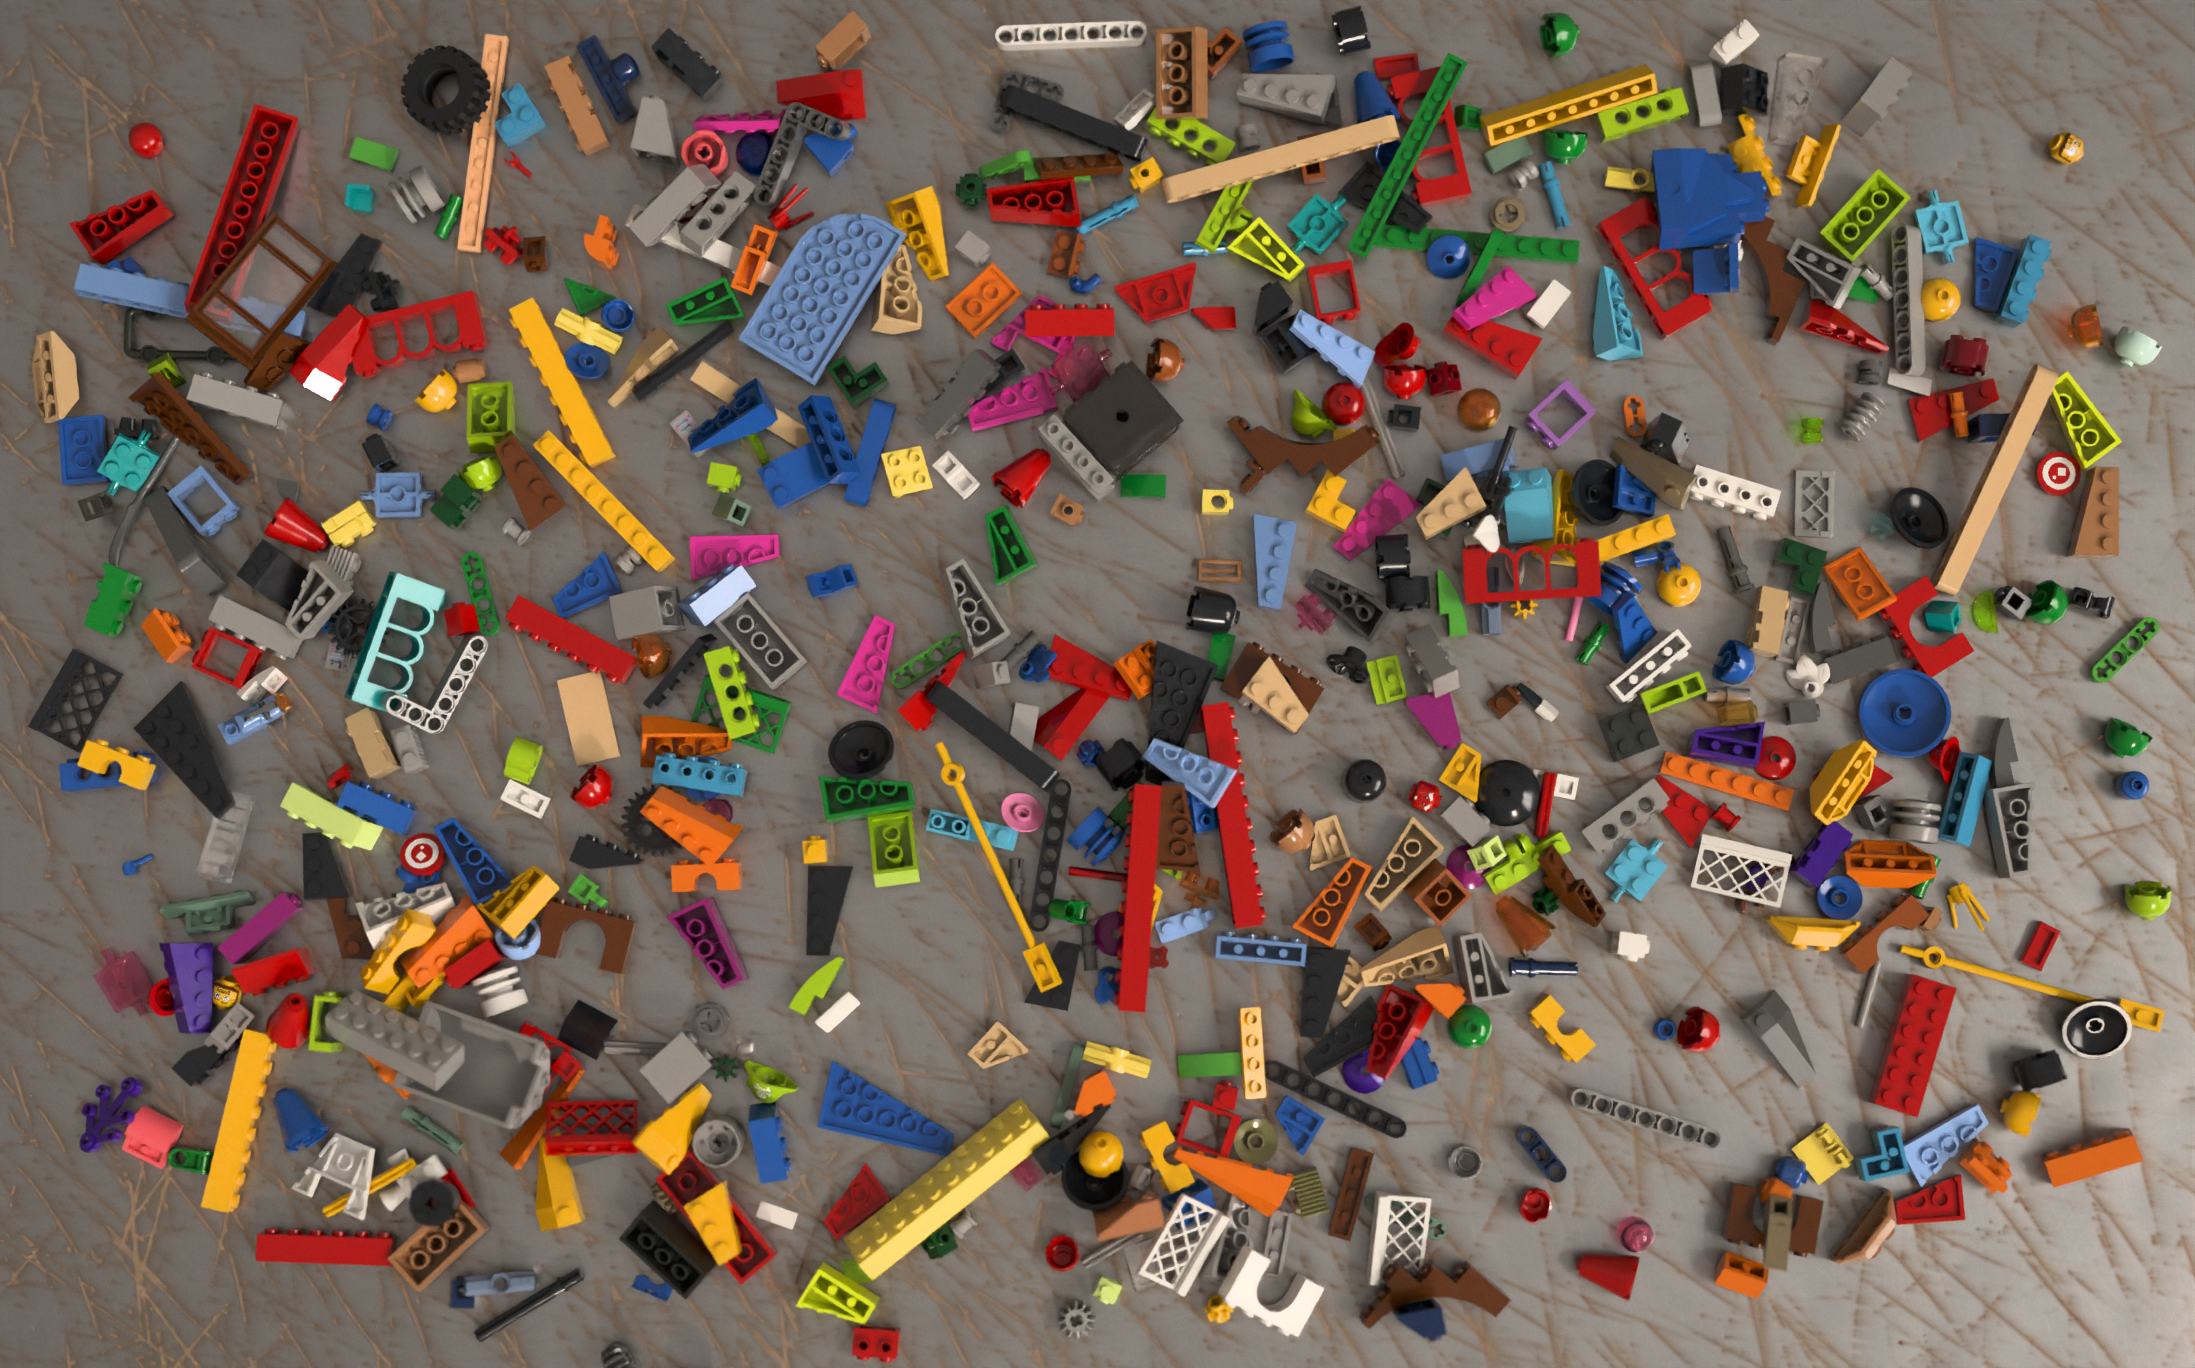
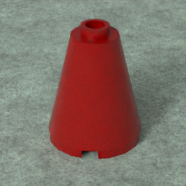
M1035 448L995 472L991 476L992 483L995 487L997 485L1000 486L1002 489L1000 494L1015 507L1020 505L1023 508L1050 467L1051 455L1043 448L1041 450Z
M288 497L280 505L264 532V535L314 553H317L319 550L323 552L330 542L327 539L328 534Z
M299 993L288 994L267 1019L266 1033L268 1038L276 1042L277 1046L281 1048L292 1049L300 1047L310 1037L311 1018L305 997Z
M1584 1253L1583 1257L1578 1256L1575 1270H1579V1276L1629 1301L1640 1257Z

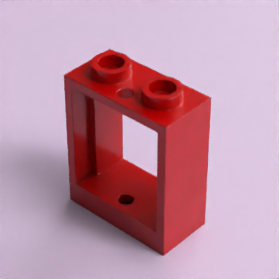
M1351 260L1307 268L1306 274L1315 318L1329 325L1334 323L1336 319L1343 318V321H1351L1356 319V316H1359L1361 309ZM1346 274L1352 309L1321 314L1315 279Z
M210 627L202 636L201 642L203 643L200 650H197L193 655L192 668L241 689L252 679L264 650L221 630ZM219 637L248 649L235 679L206 667V663Z
M488 939L443 970L446 974L444 979L451 988H466L472 981L478 979L482 974L489 972L508 959V957L499 950L496 939Z
M1192 1098L1189 1099V1102L1184 1101L1180 1114L1184 1115L1181 1124H1176L1173 1136H1176L1175 1141L1214 1156L1228 1158L1242 1117ZM1194 1106L1230 1118L1219 1150L1183 1137Z

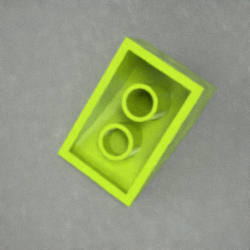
M512 381L467 384L466 438L470 452H496L493 445L494 441L510 430L515 434Z
M907 811L867 817L876 888L920 882L912 812Z

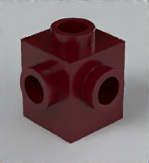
M1447 361L1434 364V368L1426 371L1431 396H1445L1462 390L1457 364H1447Z

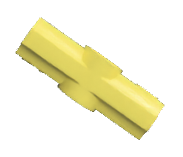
M1607 167L1604 181L1605 187L1628 189L1635 193L1642 191L1655 193L1653 172H1648L1642 168L1632 170ZM1641 177L1644 180V184H1636L1633 178Z
M562 308L556 318L555 326L576 335L577 339L587 344L596 345L613 354L617 353L622 344V336L602 327L601 323L588 317L583 318L568 309Z
M1087 1041L1082 1060L1102 1065L1106 1069L1119 1073L1126 1072L1146 1079L1152 1062L1149 1058L1131 1054L1127 1050L1114 1046L1107 1047Z

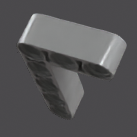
M474 632L468 633L463 637L426 707L393 691L384 693L381 698L382 707L392 715L431 734L442 732L487 650L488 643L486 639ZM478 639L479 645L472 649V641ZM467 658L468 665L465 668H461V661ZM457 678V685L450 688V681ZM393 698H397V705L390 708L389 702ZM447 698L446 705L439 708V701ZM417 708V714L409 718V711ZM436 718V724L428 727L429 720Z

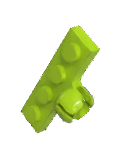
M1253 181L1223 189L1194 242L1195 244L1214 254L1226 231H1232L1240 236L1250 226L1254 215L1243 207L1242 201Z
M1557 830L1534 844L1524 833L1513 835L1517 844L1515 842L1512 843L1511 839L1508 838L1504 843L1508 859L1483 874L1492 893L1497 895L1542 868L1537 859L1547 846L1554 845L1561 856L1571 851L1563 833Z

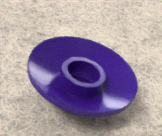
M1370 1049L1353 1056L1343 1063L1342 1075L1344 1081L1349 1088L1358 1093H1372L1378 1090L1385 1082V1079L1370 1072L1366 1076L1361 1073L1362 1068L1367 1067Z

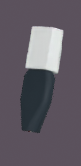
M1520 682L1516 688L1521 695L1536 707L1534 711L1543 719L1552 722L1557 717L1559 711L1545 699L1542 700L1539 695Z

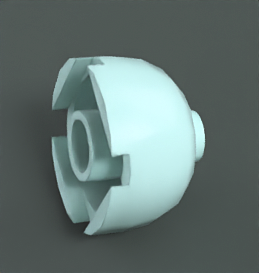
M2122 326L2114 343L2115 351L2121 357L2120 362L2132 367L2133 364L2142 366L2153 361L2162 346L2157 345L2158 342L2136 330L2133 334L2127 332L2129 328Z

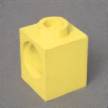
M1202 490L1201 514L1228 515L1229 509H1233V496H1229V490ZM1215 497H1220L1224 505L1216 508L1212 505L1211 500Z

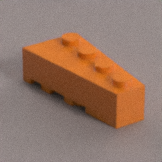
M662 785L640 811L641 814L710 868L743 828V826L737 823L733 825L725 821L726 818L719 814L715 816L705 811L706 808L699 804L694 805L688 802L687 798Z
M1351 857L1316 900L1293 924L1292 928L1333 948L1373 868Z
M466 894L460 899L461 902L456 908H452L446 914L447 917L438 926L435 925L436 930L426 944L414 947L400 961L418 989L443 973V970L488 939L495 938Z
M2130 1129L2093 1139L2091 1142L2083 1145L2076 1144L2070 1146L2069 1150L2060 1152V1150L2046 1154V1158H2043L2054 1188L2143 1161L2135 1137Z

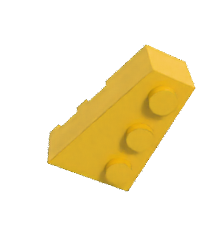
M726 1180L684 1206L719 1266L742 1251Z

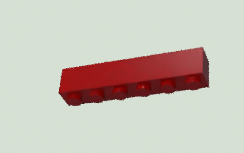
M519 595L505 616L509 623L508 627L518 633L522 630L528 633L527 637L537 643L540 641L547 643V648L556 653H559V651L566 653V657L577 664L579 661L586 664V668L597 674L600 671L606 675L605 678L614 684L618 682L625 684L637 663L635 656Z
M265 1228L263 1232L257 1234L256 1261L393 1266L388 1258L397 1250L398 1236H391V1232H377V1236L368 1235V1231H355V1235H347L344 1230H333L332 1234H323L324 1230L320 1229L310 1230L309 1233H301V1229H287V1232H278L279 1228Z

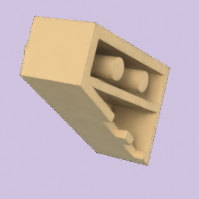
M1466 466L1416 516V522L1426 540L1486 509V504Z
M367 707L345 718L347 724L345 729L348 735L353 738L355 749L363 762L369 778L381 779L402 768L399 758L374 708Z

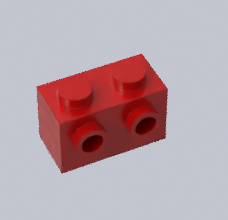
M855 1325L852 1355L857 1356L856 1359L870 1360V1357H876L881 1362H892L893 1359L898 1357L901 1329Z

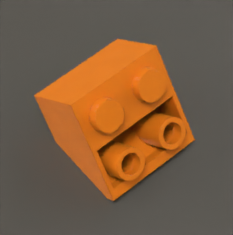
M155 608L141 624V627L164 661L174 663L194 649L191 644L193 640L185 630H181L178 625L180 621L173 612L170 613L166 610Z
M1105 1068L1084 1078L1074 1108L1076 1115L1081 1113L1082 1117L1094 1111V1106L1101 1103L1103 1107L1115 1101L1114 1096L1117 1093Z

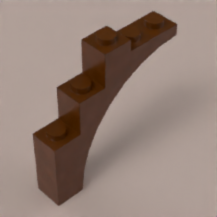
M1396 1260L1394 1264L1388 1265L1383 1272L1382 1279L1386 1286L1381 1287L1377 1291L1376 1298L1371 1304H1366L1362 1308L1359 1318L1362 1324L1370 1329L1383 1316L1394 1309L1410 1302L1427 1298H1453L1467 1301L1497 1317L1511 1300L1505 1292L1467 1260L1455 1268L1452 1277L1432 1260L1429 1264H1424L1420 1268L1417 1277Z

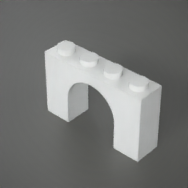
M1243 1245L1218 1291L1224 1298L1223 1302L1232 1308H1235L1236 1305L1241 1307V1312L1250 1317H1253L1254 1314L1259 1316V1321L1269 1327L1272 1324L1278 1326L1277 1330L1287 1336L1290 1333L1299 1336L1324 1288L1313 1280L1297 1273L1286 1295L1279 1302L1272 1305L1259 1304L1256 1289L1270 1260L1263 1254Z

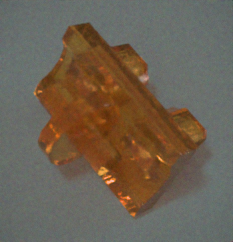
M1188 871L1179 886L1195 892V895L1186 893L1184 899L1192 902L1190 908L1195 909L1196 904L1204 907L1207 900L1199 898L1200 895L1213 900L1218 899L1219 894L1217 892L1220 881L1209 877L1205 888L1197 886L1200 873Z

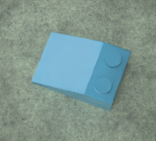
M1539 468L1503 473V477H1510L1512 479L1510 487L1514 489L1504 502L1509 544L1554 539L1552 477L1548 469Z

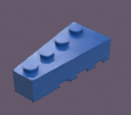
M454 817L434 827L438 838L475 906L479 903L485 904L494 897L493 893L498 890L502 892L512 885L510 882L512 879Z

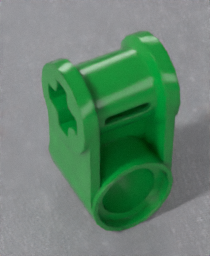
M1054 899L1049 905V914L1055 919L1087 925V909L1091 903Z
M182 1146L169 1153L168 1162L176 1169L209 1174L214 1151ZM178 1152H182L185 1155L184 1163L177 1161L176 1155Z

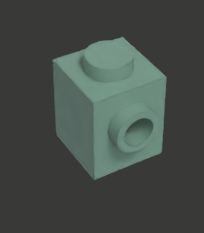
M720 494L712 515L743 527L751 506L735 498Z

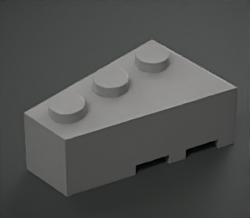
M324 559L311 561L306 580H303L301 584V592L298 599H295L285 623L299 640L313 638L331 618L332 614L337 611L338 607L354 592Z
M1482 933L1453 937L1461 985L1465 991L1463 994L1466 998L1465 1003H1477L1515 995L1505 980L1504 973L1498 967L1494 959L1495 957Z

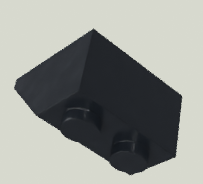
M1270 281L1260 289L1261 292L1257 301L1252 331L1254 335L1291 311L1293 301L1279 281L1275 283Z

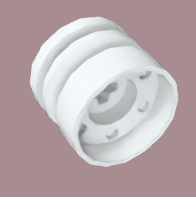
M517 966L511 968L502 967L487 972L471 982L473 987L481 985L484 987V989L475 992L476 996L487 995L488 999L479 1004L483 1018L529 1003L525 989H513V985L520 982L521 978L517 977L510 980L509 977L518 972Z

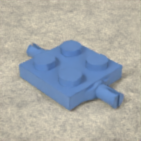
M420 472L376 473V484L373 491H360V495H368L360 496V500L374 501L377 518L422 517V503L424 499H437V495H435L437 490L423 489L422 473Z

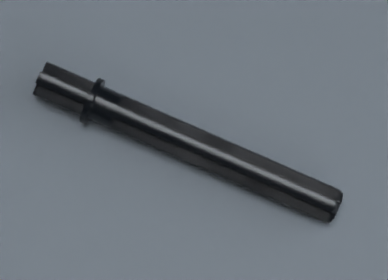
M727 321L719 325L651 377L647 376L644 382L632 390L634 395L641 401L654 390L658 391V387L734 331L732 326Z
M576 1268L562 1278L557 1277V1281L481 1326L474 1332L477 1340L483 1342L561 1293H567L569 1288L584 1280L582 1272Z

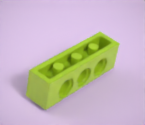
M1668 87L1663 89L1661 94L1650 95L1638 101H1631L1615 108L1600 111L1596 114L1594 120L1601 141L1604 143L1685 118L1689 113V109L1682 88L1674 89V87ZM1657 103L1665 104L1667 110H1659ZM1636 110H1644L1646 117H1639ZM1615 116H1622L1625 119V123H1618L1615 120Z
M1155 107L1147 120L1148 130L1158 137L1160 135L1168 139L1167 142L1176 148L1179 146L1184 148L1189 156L1195 159L1199 157L1206 161L1205 164L1207 166L1228 161L1235 150V142L1196 119H1156ZM1172 121L1177 124V127L1170 130L1166 128L1165 124ZM1190 132L1195 134L1196 139L1188 141L1184 138V135ZM1205 144H1212L1215 150L1206 152L1203 146Z
M726 646L704 653L703 655L729 738L734 739L759 731L757 727L760 726L757 713L753 714L751 707L754 704L750 691H746L744 685L747 683L746 675L743 670L740 671L738 662H740L738 650L733 649V646ZM724 664H728L732 668V673L728 677L724 676L721 672ZM732 685L736 686L739 691L736 698H732L728 694V689ZM737 707H742L745 710V717L743 719L736 718L735 709Z

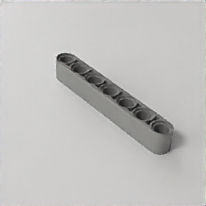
M1897 224L1891 233L1896 370L1900 374L1920 376L1924 373L1926 367L1924 309L1921 301V291L1923 288L1921 231L1916 226Z
M1580 1087L1572 1088L1568 1093V1101L1572 1106L1708 1149L1716 1148L1721 1141L1718 1131L1710 1127ZM1577 1092L1584 1094V1101L1580 1104H1576L1574 1101V1096ZM1603 1098L1606 1106L1603 1110L1598 1111L1596 1102ZM1625 1105L1627 1107V1114L1624 1117H1619L1617 1110L1620 1106ZM1642 1112H1647L1649 1120L1641 1124L1639 1122V1115ZM1668 1118L1670 1127L1663 1131L1660 1126L1661 1121ZM1686 1125H1690L1692 1133L1688 1137H1684L1682 1134V1129ZM1707 1132L1713 1134V1140L1709 1144L1704 1142V1135Z

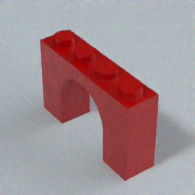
M1926 575L1895 593L1897 601L1877 611V613L1889 625L1891 636L1901 644L1903 655L1910 659L1914 665L1913 670L1925 673L1928 677H1933L1974 652V649L1963 632L1952 636L1936 647L1922 645L1913 637L1910 631L1912 613L1917 607L1938 595V592Z

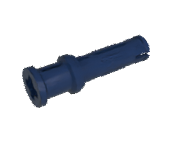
M1510 957L1508 973L1509 977L1528 975V978H1533L1535 975L1577 976L1578 963L1536 961L1533 958L1515 960L1514 957Z

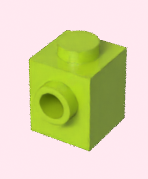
M711 462L706 484L709 487L716 488L717 492L729 494V490L735 491L736 486H740L742 474L739 473V469L735 466Z

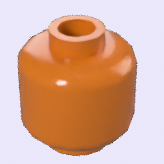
M1777 1177L1766 1178L1759 1186V1198L1764 1204L1767 1203L1769 1195L1791 1198L1793 1201L1791 1186L1785 1184Z

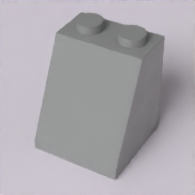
M649 95V98L642 96L630 146L631 150L638 159L680 168V159L671 115L665 102L658 96Z
M650 586L609 597V608L612 613L613 631L616 635V640H634L685 630L682 611L676 604L680 601L677 586Z
M683 1030L639 1070L668 1104L713 1065L711 1061L713 1056L706 1048L702 1050L696 1044L698 1039L690 1031L687 1033Z

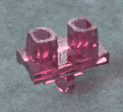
M1316 592L1309 596L1304 595L1294 606L1299 611L1297 616L1302 620L1298 627L1301 629L1306 625L1311 631L1315 628L1321 635L1332 625L1331 622L1336 617V614L1329 608L1321 612L1316 607L1322 602Z
M1028 1157L1009 1171L1026 1192L1044 1178Z

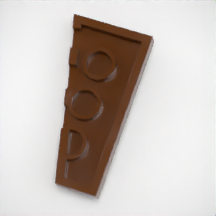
M1162 781L1156 869L1200 872L1185 783Z

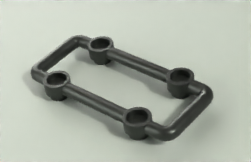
M134 307L128 308L125 313L123 348L125 354L130 358H141L149 363L169 353L172 359L208 360L214 365H220L225 360H236L217 346H212L207 351L158 350L152 345H145L141 350L133 349L134 315H144L150 320H156L161 315L167 314ZM235 329L234 337L243 343L244 331Z

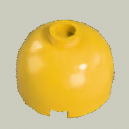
M1940 277L1929 279L1923 283L1921 301L1924 309V319L1938 323L1946 321L1953 316L1959 308L1961 300L1957 286L1952 281Z
M443 368L439 375L428 383L414 401L429 412H439L444 408L449 410L457 401L454 399L457 393V384L454 378Z
M1681 563L1680 570L1674 565L1669 567L1668 573L1662 569L1656 578L1655 589L1665 604L1672 607H1682L1692 603L1697 598L1701 589V579L1698 572L1692 566Z
M2017 1091L2010 1096L2009 1100H2003L2000 1112L2004 1113L2003 1121L2010 1131L2023 1137L2029 1135L2032 1127L2028 1126V1124L2031 1125L2032 1121H2035L2041 1095L2030 1091Z
M1095 1131L1084 1139L1079 1147V1162L1085 1168V1171L1095 1177L1110 1176V1173L1120 1169L1123 1163V1147L1120 1140L1114 1134L1107 1131Z

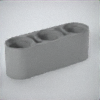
M1712 63L1688 65L1687 75L1697 127L1721 124L1722 115Z

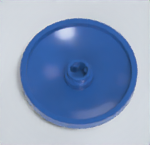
M1911 669L1892 670L1877 677L1866 688L1859 705V722L1867 740L1879 751L1898 758L1918 757L1934 749L1946 735L1951 721L1950 702L1941 685L1932 677H1928L1927 674Z

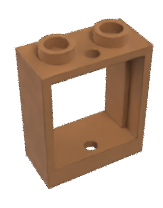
M853 10L815 46L817 63L826 72L828 70L831 72L838 71L871 39L868 25Z

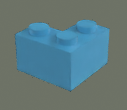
M520 82L501 93L512 113L493 124L509 148L547 126Z
M1887 1126L1870 1130L1875 1153L1854 1157L1859 1180L1867 1182L1910 1172L1899 1127Z

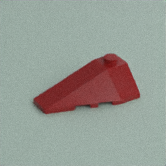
M862 69L840 70L776 81L778 104L789 106L791 103L798 102L844 121L866 119Z
M963 650L940 671L941 674L939 676L936 675L927 682L923 691L918 690L897 710L917 732L921 729L925 732L934 723L932 719L935 717L938 708L926 700L925 697L938 680L950 688L967 656Z
M1080 688L1039 717L1034 742L1062 762L1110 696Z
M1387 984L1377 1005L1378 1014L1373 1028L1374 1037L1370 1045L1366 1067L1367 1072L1387 1080L1422 1032L1434 1010L1426 999Z

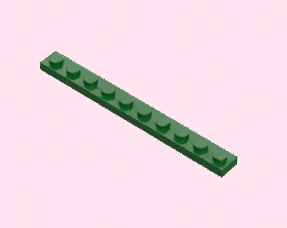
M1450 53L1447 54L1346 250L1367 259L1468 62Z
M1384 225L1373 247L1427 252L1430 245L1437 238L1445 235H1454L1467 243L1471 255L1479 256L1490 233L1424 228L1417 235L1401 226ZM1504 234L1493 257L1577 264L1580 241Z

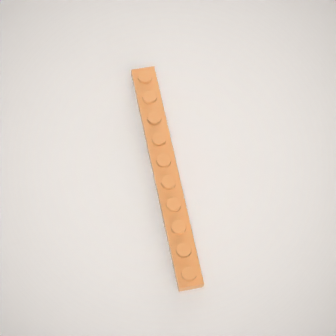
M485 34L481 67L488 75L486 79L490 81L491 88L488 89V92L491 93L490 101L486 102L488 106L486 112H482L480 115L482 119L478 123L475 121L473 125L457 247L459 251L481 253L497 129L493 123L499 119L509 42L507 36Z

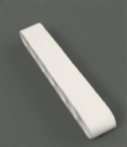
M1140 21L1005 25L997 29L995 37L998 48L1003 51L1141 46L1145 42L1147 29L1144 23ZM1115 30L1121 35L1118 38H1112L1109 33ZM1133 30H1140L1143 34L1140 37H1133L1131 32ZM1094 31L1099 36L1096 39H1090L1087 34ZM1069 32H1074L1077 37L1069 40L1065 35ZM1052 33L1055 35V38L1048 41L1044 39V35ZM1007 34L1011 36V39L1008 42H1002L1000 37ZM1024 34H1031L1033 39L1024 41L1022 36Z

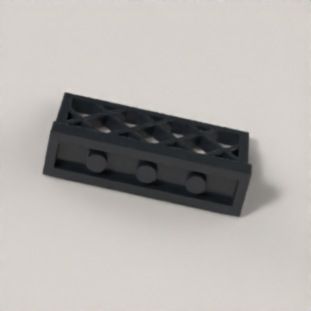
M72 649L28 727L79 752L124 674L78 649ZM84 660L93 664L95 673L83 676L81 665ZM98 667H100V668H102V669H104V670L99 672V671H98ZM77 672H78L80 677L75 678V676H76V674H77ZM109 672L116 676L112 685L103 687L100 674ZM96 675L100 688L87 691L84 678ZM81 680L84 692L72 695L69 687L73 681ZM109 688L108 692L105 694L104 689ZM101 690L103 697L101 704L92 706L89 693ZM85 695L88 708L76 711L73 698ZM69 699L73 712L61 715L58 705L61 701ZM98 707L96 713L94 714L93 709ZM55 710H56L57 716L52 717L53 714H54V712H55ZM90 710L92 717L90 723L81 726L77 713ZM74 714L77 727L65 730L62 717ZM58 718L62 731L52 733L45 729L50 720ZM87 727L83 733L82 728ZM78 729L81 739L77 745H74L68 741L66 732ZM58 734H63L64 739L61 738V737H59V736H57V735H58Z

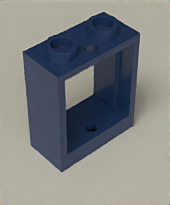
M2010 413L1979 414L1967 421L1970 433L1968 435V443L1997 442ZM2036 425V427H2035V429H2034L2032 435H2034V432H2035L2036 429H2037V425Z

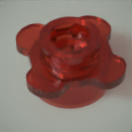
M1165 946L1155 949L1150 947V969L1160 966L1166 968L1169 965L1166 958L1168 949ZM1156 955L1160 957L1158 960L1155 959Z

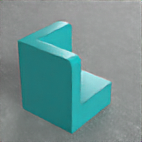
M347 183L345 206L350 211L373 213L375 191L367 185Z
M1934 600L1925 612L1929 631L1954 633L1962 621L1958 602Z

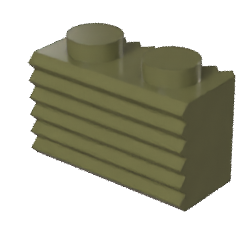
M1313 1166L1290 1173L1294 1175L1289 1189L1291 1193L1295 1192L1297 1201H1293L1296 1214H1301L1304 1219L1329 1212L1317 1167Z

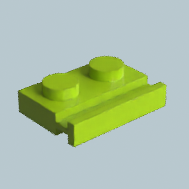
M1397 654L1365 662L1367 671L1371 676L1370 684L1376 706L1408 698Z

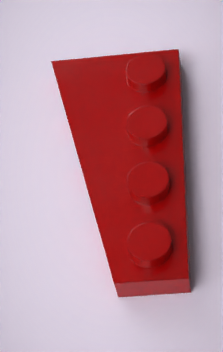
M1994 378L1931 393L1930 396L1923 395L1906 400L1917 443L1954 424L1953 418H1950L1952 410L1948 394L1963 391L1965 411H1968L1967 416L1999 400Z

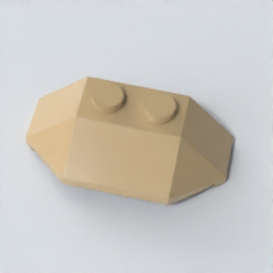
M54 331L36 336L35 341L37 344L32 358L36 406L44 417L45 423L63 419L79 399L75 355Z

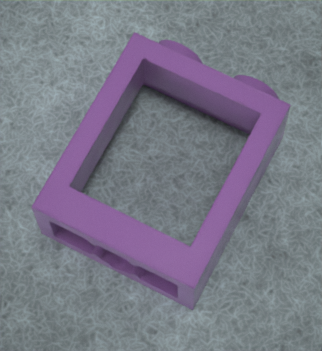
M1566 379L1526 416V423L1532 431H1538L1543 437L1542 441L1547 447H1553L1556 450L1588 421L1597 410ZM1562 393L1583 417L1558 439L1540 420L1537 414L1556 396Z

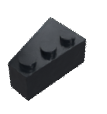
M670 28L651 46L656 58L705 102L723 84L720 77L721 72L715 66H709L705 63V58L699 52H694L689 47V44L682 37H678Z
M1662 412L1649 423L1639 447L1679 465L1690 440L1687 439L1688 435L1685 433L1686 429L1683 421Z

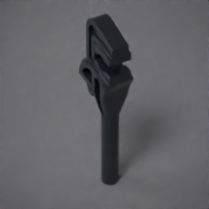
M1510 425L1495 466L1483 486L1478 490L1482 497L1494 501L1493 505L1486 504V509L1478 513L1483 518L1487 515H1492L1496 520L1500 516L1506 497L1514 490L1510 487L1512 479L1510 477H1503L1502 474L1518 429Z

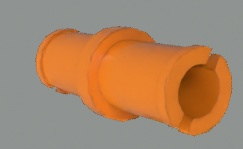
M1963 391L1948 394L1952 410L1950 418H1953L1955 438L1970 435L1966 417L1968 411H1965Z

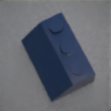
M1435 1299L1408 1303L1391 1311L1399 1322L1422 1338H1428V1341L1441 1340L1443 1335H1447L1442 1307Z

